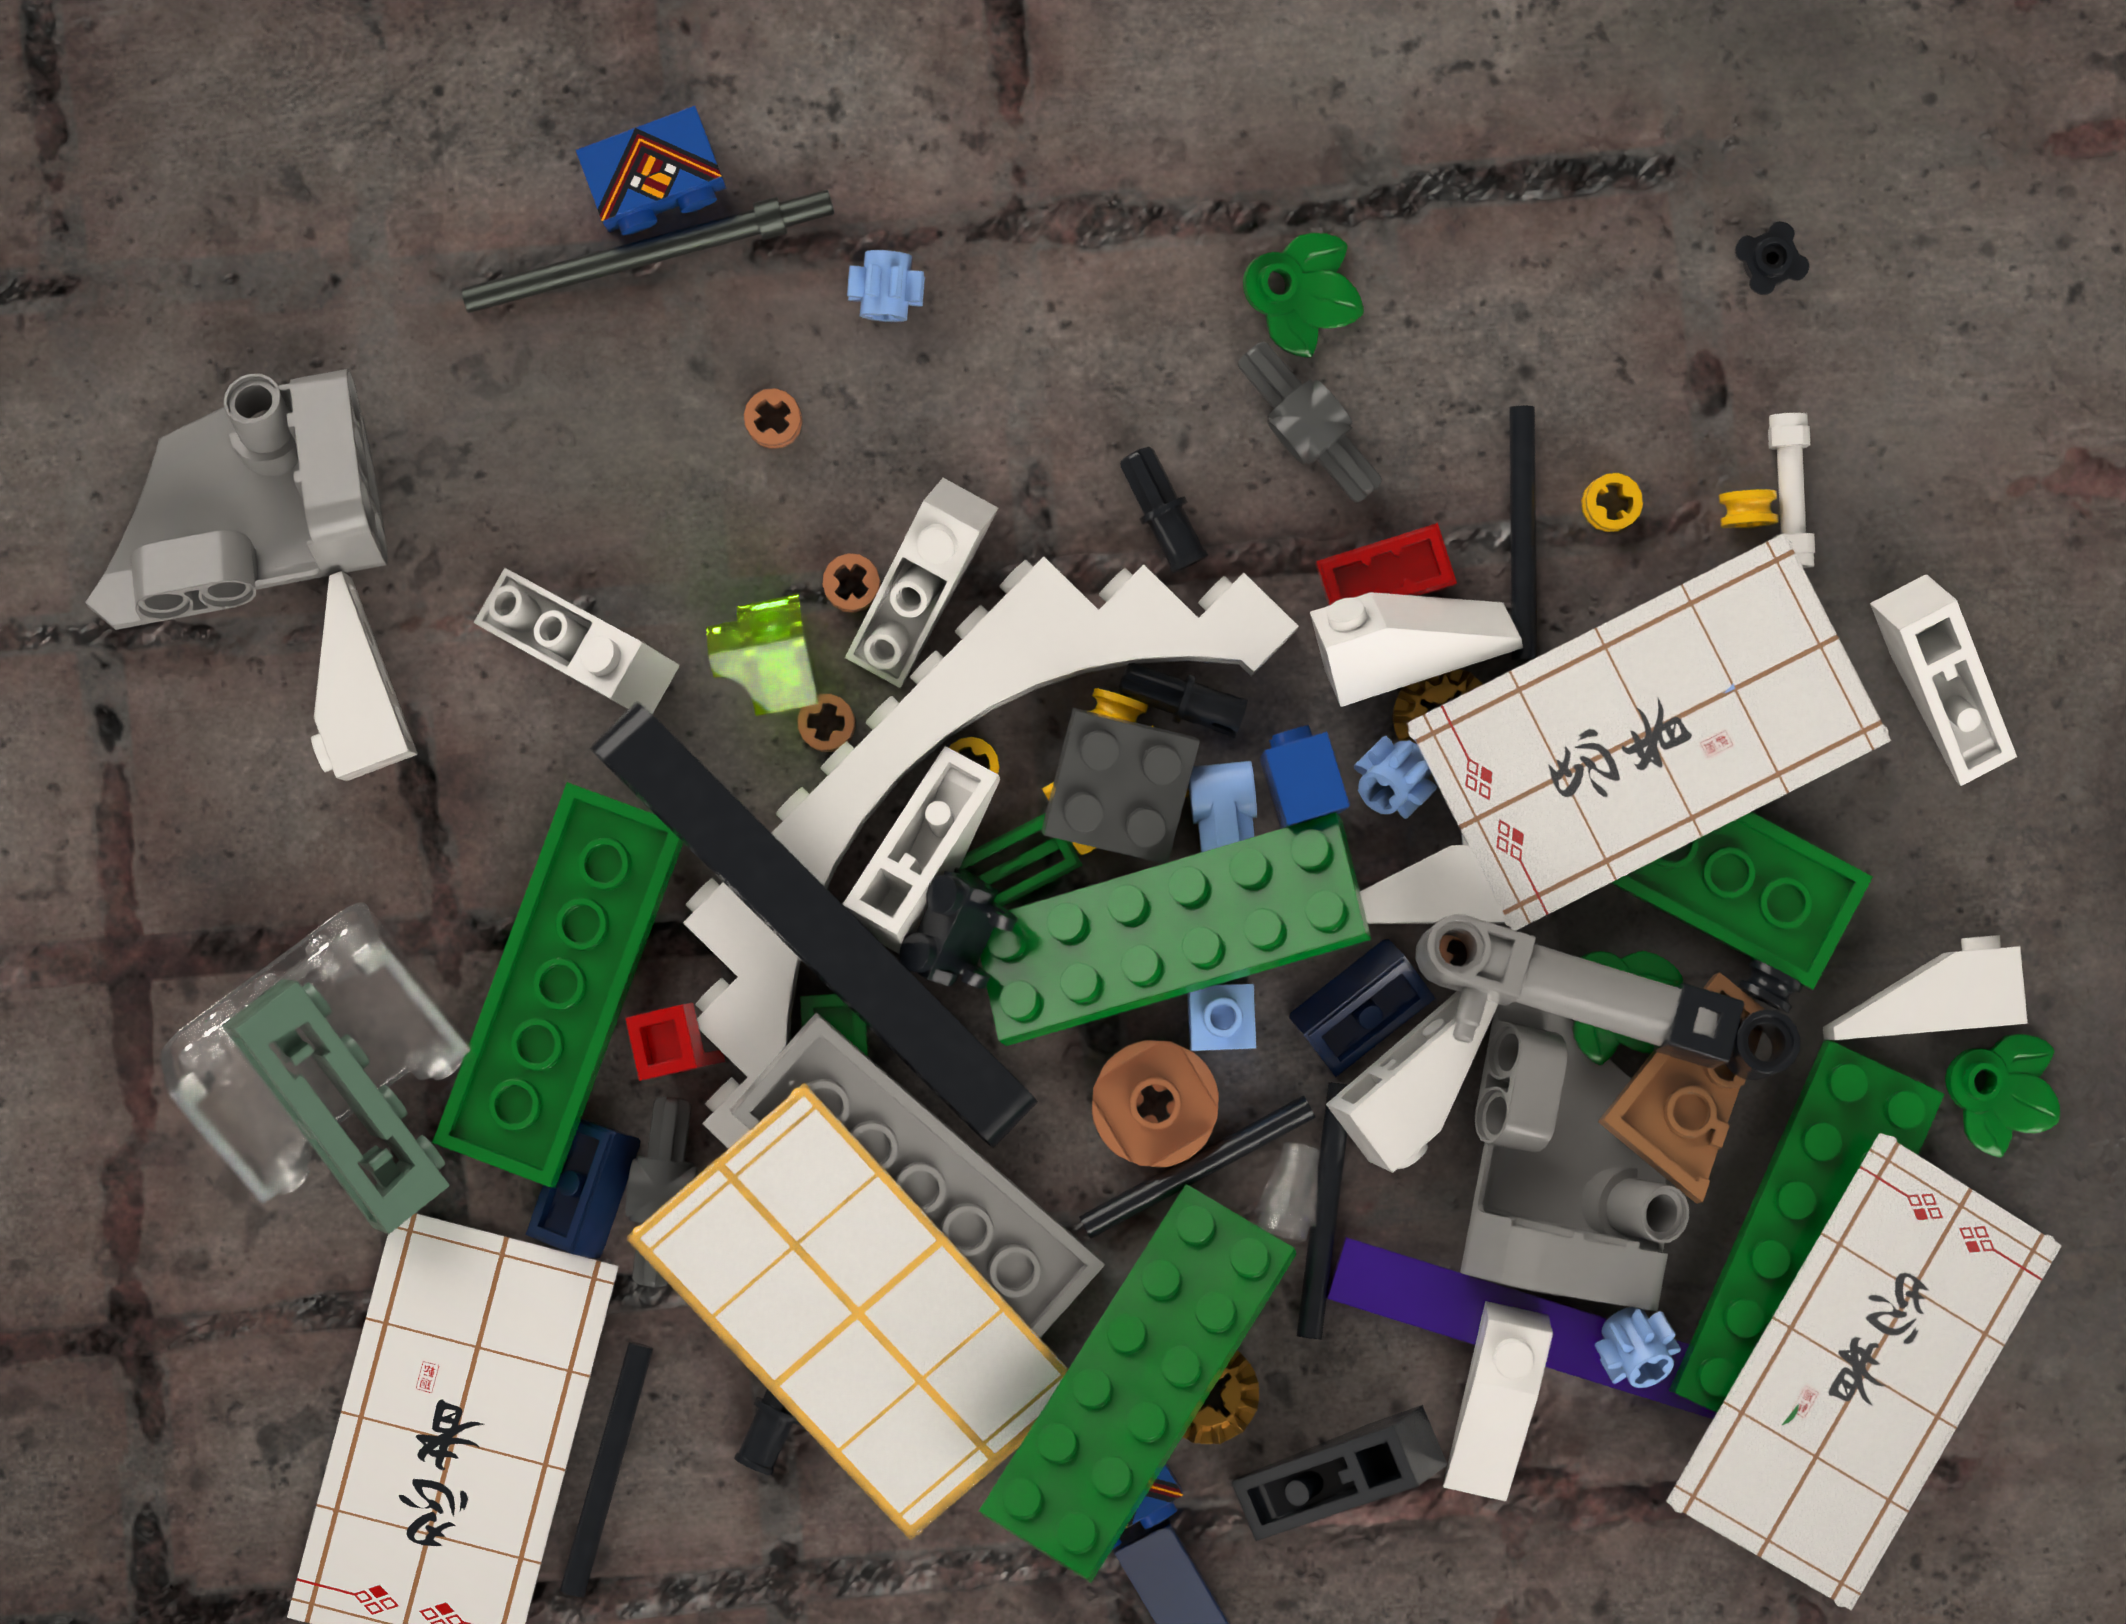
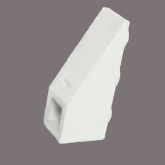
M942 478L922 502L845 658L901 688L976 554L998 507Z
M504 568L474 621L478 626L627 709L637 701L653 714L680 666L645 643Z

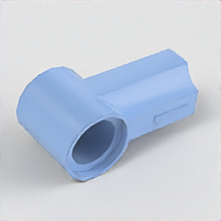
M1241 761L1193 766L1189 781V795L1193 824H1198L1201 852L1255 837L1253 818H1257V803L1252 762Z

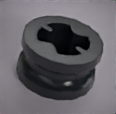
M1751 959L1748 965L1751 968V977L1745 981L1740 980L1737 987L1756 1000L1789 1014L1792 1008L1789 1004V996L1794 992L1800 993L1803 985L1778 969L1756 959Z

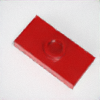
M1438 523L1321 559L1315 563L1329 606L1340 599L1355 598L1370 592L1424 596L1457 584Z

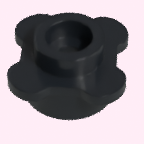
M1781 221L1775 222L1770 226L1768 232L1755 238L1748 235L1744 236L1736 244L1735 255L1737 259L1743 261L1744 270L1750 278V288L1759 295L1772 293L1775 286L1782 284L1786 280L1800 281L1808 273L1809 261L1806 257L1799 255L1793 242L1795 231L1790 224ZM1775 253L1778 257L1777 263H1768L1766 260L1767 254Z

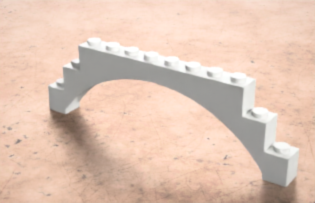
M1044 556L1034 567L1027 560H1024L999 586L1006 595L989 612L982 605L977 607L955 630V633L962 640L945 657L937 650L934 651L913 672L910 678L917 684L915 688L900 703L893 696L884 701L865 722L872 731L855 748L846 741L821 766L820 769L827 777L810 794L803 787L799 788L778 809L776 815L783 822L772 834L827 889L838 865L863 825L895 786L947 739L990 711L1036 689L1085 673L1127 666L1129 663L1195 661L1240 665L1252 677L1296 632L1299 626L1244 572L1234 583L1223 576L1199 600L1198 604L1205 612L1198 618L1144 564L1134 575L1126 568L1122 569L1099 593V596L1106 603L1098 610ZM711 878L686 903V906L693 913L683 923L737 976L730 985L723 978H720L695 1004L703 1012L697 1018L699 1030L747 1076L741 1084L731 1077L705 1103L713 1113L702 1124L729 1149L750 1131L748 1127L732 1115L730 1109L791 1041V1018L801 959L724 883L719 885Z

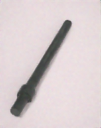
M828 190L783 202H779L778 197L753 203L754 210L462 288L464 304L467 312L471 313L761 234L763 240L787 234L786 227L835 214Z

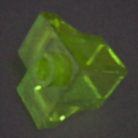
M799 594L736 606L737 621L706 627L708 657L713 677L730 678L741 683L750 693L756 716L819 704L815 671Z

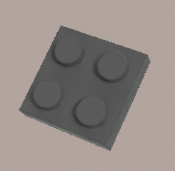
M1073 708L1041 832L1045 836L1163 864L1168 863L1200 741L1196 737Z

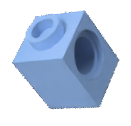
M1254 984L1214 985L1187 993L1190 1051L1256 1048Z

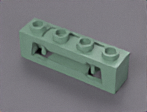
M282 979L224 1023L222 1028L370 1225L376 1230L390 1234L450 1186L439 1172V1169L445 1166V1162L426 1137L420 1135L415 1139L401 1121L408 1113L394 1092L385 1084L377 1088L363 1070L370 1064V1061L357 1042L348 1034L340 1038L325 1019L332 1013V1010L319 991L309 982L301 986L298 981ZM296 1028H301L316 1048L315 1050H313L309 1043L302 1040L295 1030ZM273 1043L281 1053L279 1056L286 1064L291 1062L297 1066L311 1055L370 1135L384 1139L399 1161L395 1164L391 1159L393 1155L387 1148L384 1150L380 1149L377 1145L362 1155L303 1075H296L288 1071L268 1044ZM358 1162L362 1165V1167L367 1169L372 1174L374 1179L377 1181V1184L375 1186L372 1184V1182L369 1180V1178L357 1164Z

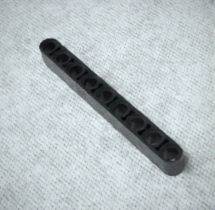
M636 701L590 747L593 753L990 1147L994 1148L1038 1103L1035 1097L639 702Z

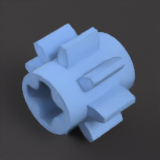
M870 250L865 252L864 267L849 266L847 296H849V301L861 302L860 317L877 321L902 322L907 320L908 305L923 306L925 276L923 271H911L912 255L897 251Z
M1383 736L1354 765V769L1363 775L1358 784V792L1368 807L1380 814H1391L1398 810L1399 814L1406 819L1437 788L1432 781L1428 780L1431 772L1417 744L1410 740L1399 741L1393 745L1387 736Z
M1634 1307L1622 1309L1608 1318L1602 1327V1335L1605 1339L1595 1343V1348L1601 1356L1600 1361L1612 1382L1616 1384L1627 1377L1630 1384L1637 1388L1655 1385L1666 1378L1674 1366L1671 1355L1680 1352L1681 1349L1674 1338L1676 1334L1662 1311L1648 1318L1643 1309Z

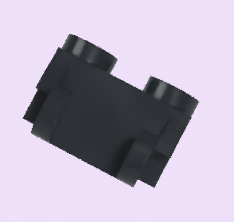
M955 867L953 872L945 871L943 875L936 877L930 883L927 890V911L917 932L908 935L902 942L900 961L907 970L917 972L927 980L952 987L953 983L957 981L959 974H962L961 981L985 989L991 975L977 965L994 927L1012 931L1018 918L994 902L999 892L971 872Z

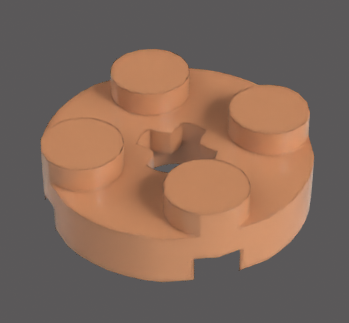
M1143 1040L1122 1048L1104 1064L1093 1087L1092 1116L1100 1137L1117 1156L1139 1166L1169 1167L1191 1158L1207 1143L1217 1121L1219 1092L1210 1069L1194 1052L1171 1041ZM1149 1085H1152L1157 1092L1168 1089L1174 1098L1166 1105L1169 1116L1160 1122L1153 1114L1142 1118L1137 1111V1107L1144 1102L1141 1090Z

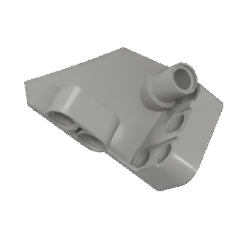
M349 368L291 379L289 384L279 386L268 376L247 374L230 384L224 395L223 408L159 438L151 468L134 514L103 577L85 602L86 605L111 627L118 630L241 606L253 600L257 589L326 577L340 571L347 573L387 565L388 553L376 477L360 403ZM268 410L263 416L251 418L260 411Z
M1512 1002L1507 1006L1498 1004L1493 1016L1475 1112L1476 1133L1480 1140L1484 1142V1148L1460 1273L1533 1291L1658 1311L1668 1253L1663 1252L1664 1243L1677 1239L1685 1230L1689 1220V1205L1680 1189L1666 1185L1665 1177L1598 1123V1120L1631 1078L1610 1059L1603 1065H1597L1587 1058L1576 1044L1572 1031L1573 1021L1571 1019L1517 1002Z

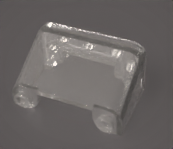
M364 902L348 906L184 1026L173 1035L161 1051L160 1060L168 1095L263 1204L278 1193L285 1195L292 1192L305 1181L309 1174L307 1166L312 1157L310 1143L222 1028V1025L282 979L298 981L301 986L309 982L319 991L332 1010V1013L325 1019L340 1038L348 1034L361 1047L370 1061V1064L363 1070L377 1088L384 1084L390 1087L410 1071L418 1080H426L431 1077L434 1080H441L452 1074L462 1064L464 1055L471 1051L465 1035L382 922ZM296 1028L295 1030L302 1040L309 1043L313 1050H315L316 1048L301 1028ZM273 1043L268 1044L288 1071L296 1075H303L339 1124L354 1113L311 1055L297 1066L291 1062L286 1064L279 1056L281 1053Z

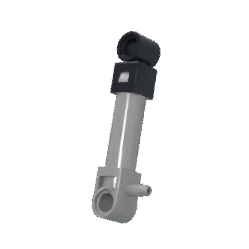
M1455 914L1441 919L1422 934L1416 945V961L1419 970L1426 979L1438 986L1462 992L1455 1015L1456 1025L1453 1032L1454 1039L1461 1042L1470 1043L1473 1041L1475 1030L1480 1026L1486 1000L1505 1006L1512 1002L1521 1003L1654 1044L1653 1051L1710 1069L1725 1064L1733 1074L1745 1080L1756 1081L1786 1070L1794 1063L1800 1051V1036L1796 1025L1788 1016L1777 1010L1764 1009L1741 1018L1744 1008L1742 1000L1687 983L1673 987L1534 944L1536 939L1534 936L1468 915ZM1442 936H1455L1463 942L1467 950V960L1464 966H1453L1442 958L1439 950ZM1752 1029L1760 1030L1769 1037L1772 1044V1054L1768 1061L1756 1058L1750 1051L1748 1039Z

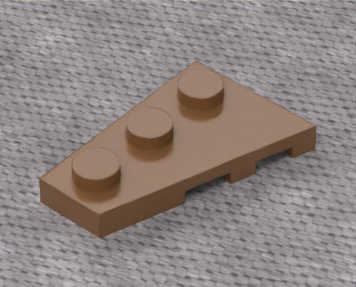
M1720 972L1714 974L1703 987V989L1742 1000L1744 1008L1741 1018L1764 1010L1763 1007ZM1752 1029L1748 1039V1045L1753 1055H1755L1762 1035V1031ZM1653 1051L1598 1120V1123L1675 1187L1680 1189L1696 1204L1702 1203L1710 1184L1708 1178L1717 1152L1723 1147L1730 1127L1728 1121L1738 1092L1746 1080L1733 1074L1725 1064L1710 1069Z

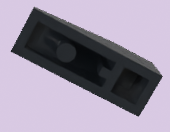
M1421 1405L1364 1425L1238 1477L1231 1483L1255 1541L1418 1487L1444 1468L1447 1462L1425 1409Z

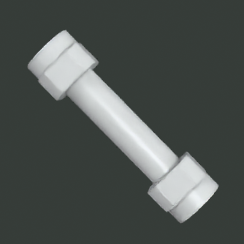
M1806 413L1770 415L1768 441L1769 449L1777 450L1781 533L1775 535L1773 539L1783 534L1799 567H1814L1815 537L1814 533H1806L1803 448L1810 446L1808 416Z

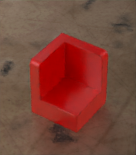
M693 1002L625 1018L639 1081L726 1062L724 1053L721 1050L704 1053Z

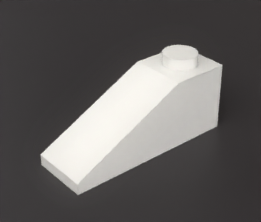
M340 571L329 575L314 720L319 734L311 736V742L323 771L333 770L336 778L349 781L418 755L353 579Z
M1925 574L1871 602L1870 605L1890 656L1955 781L1962 786L2016 758L2017 755L1957 600Z
M1370 592L1355 598L1340 599L1330 606L1310 612L1324 669L1340 707L1523 648L1521 637L1503 602Z
M946 746L940 752L842 904L882 945L899 954L902 942L908 935L917 932L927 911V890L930 883L936 877L943 875L945 871L953 872L955 867L960 868L1000 782L998 774Z
M1463 834L1462 845H1451L1360 891L1368 924H1436L1441 919L1455 914L1468 915L1492 924H1508Z
M2000 935L1962 938V951L1942 953L1823 1027L1824 1040L2028 1024L2020 946L2001 948Z
M1456 991L1326 1104L1369 1162L1393 1173L1397 1169L1411 1166L1426 1153L1428 1149L1427 1143L1442 1130L1499 1003L1486 1000L1480 1026L1475 1030L1473 1041L1470 1043L1461 1042L1454 1039L1453 1036L1456 1025L1455 1015L1462 992Z
M1485 1301L1443 1482L1444 1488L1502 1501L1507 1500L1538 1398L1553 1332L1549 1315Z

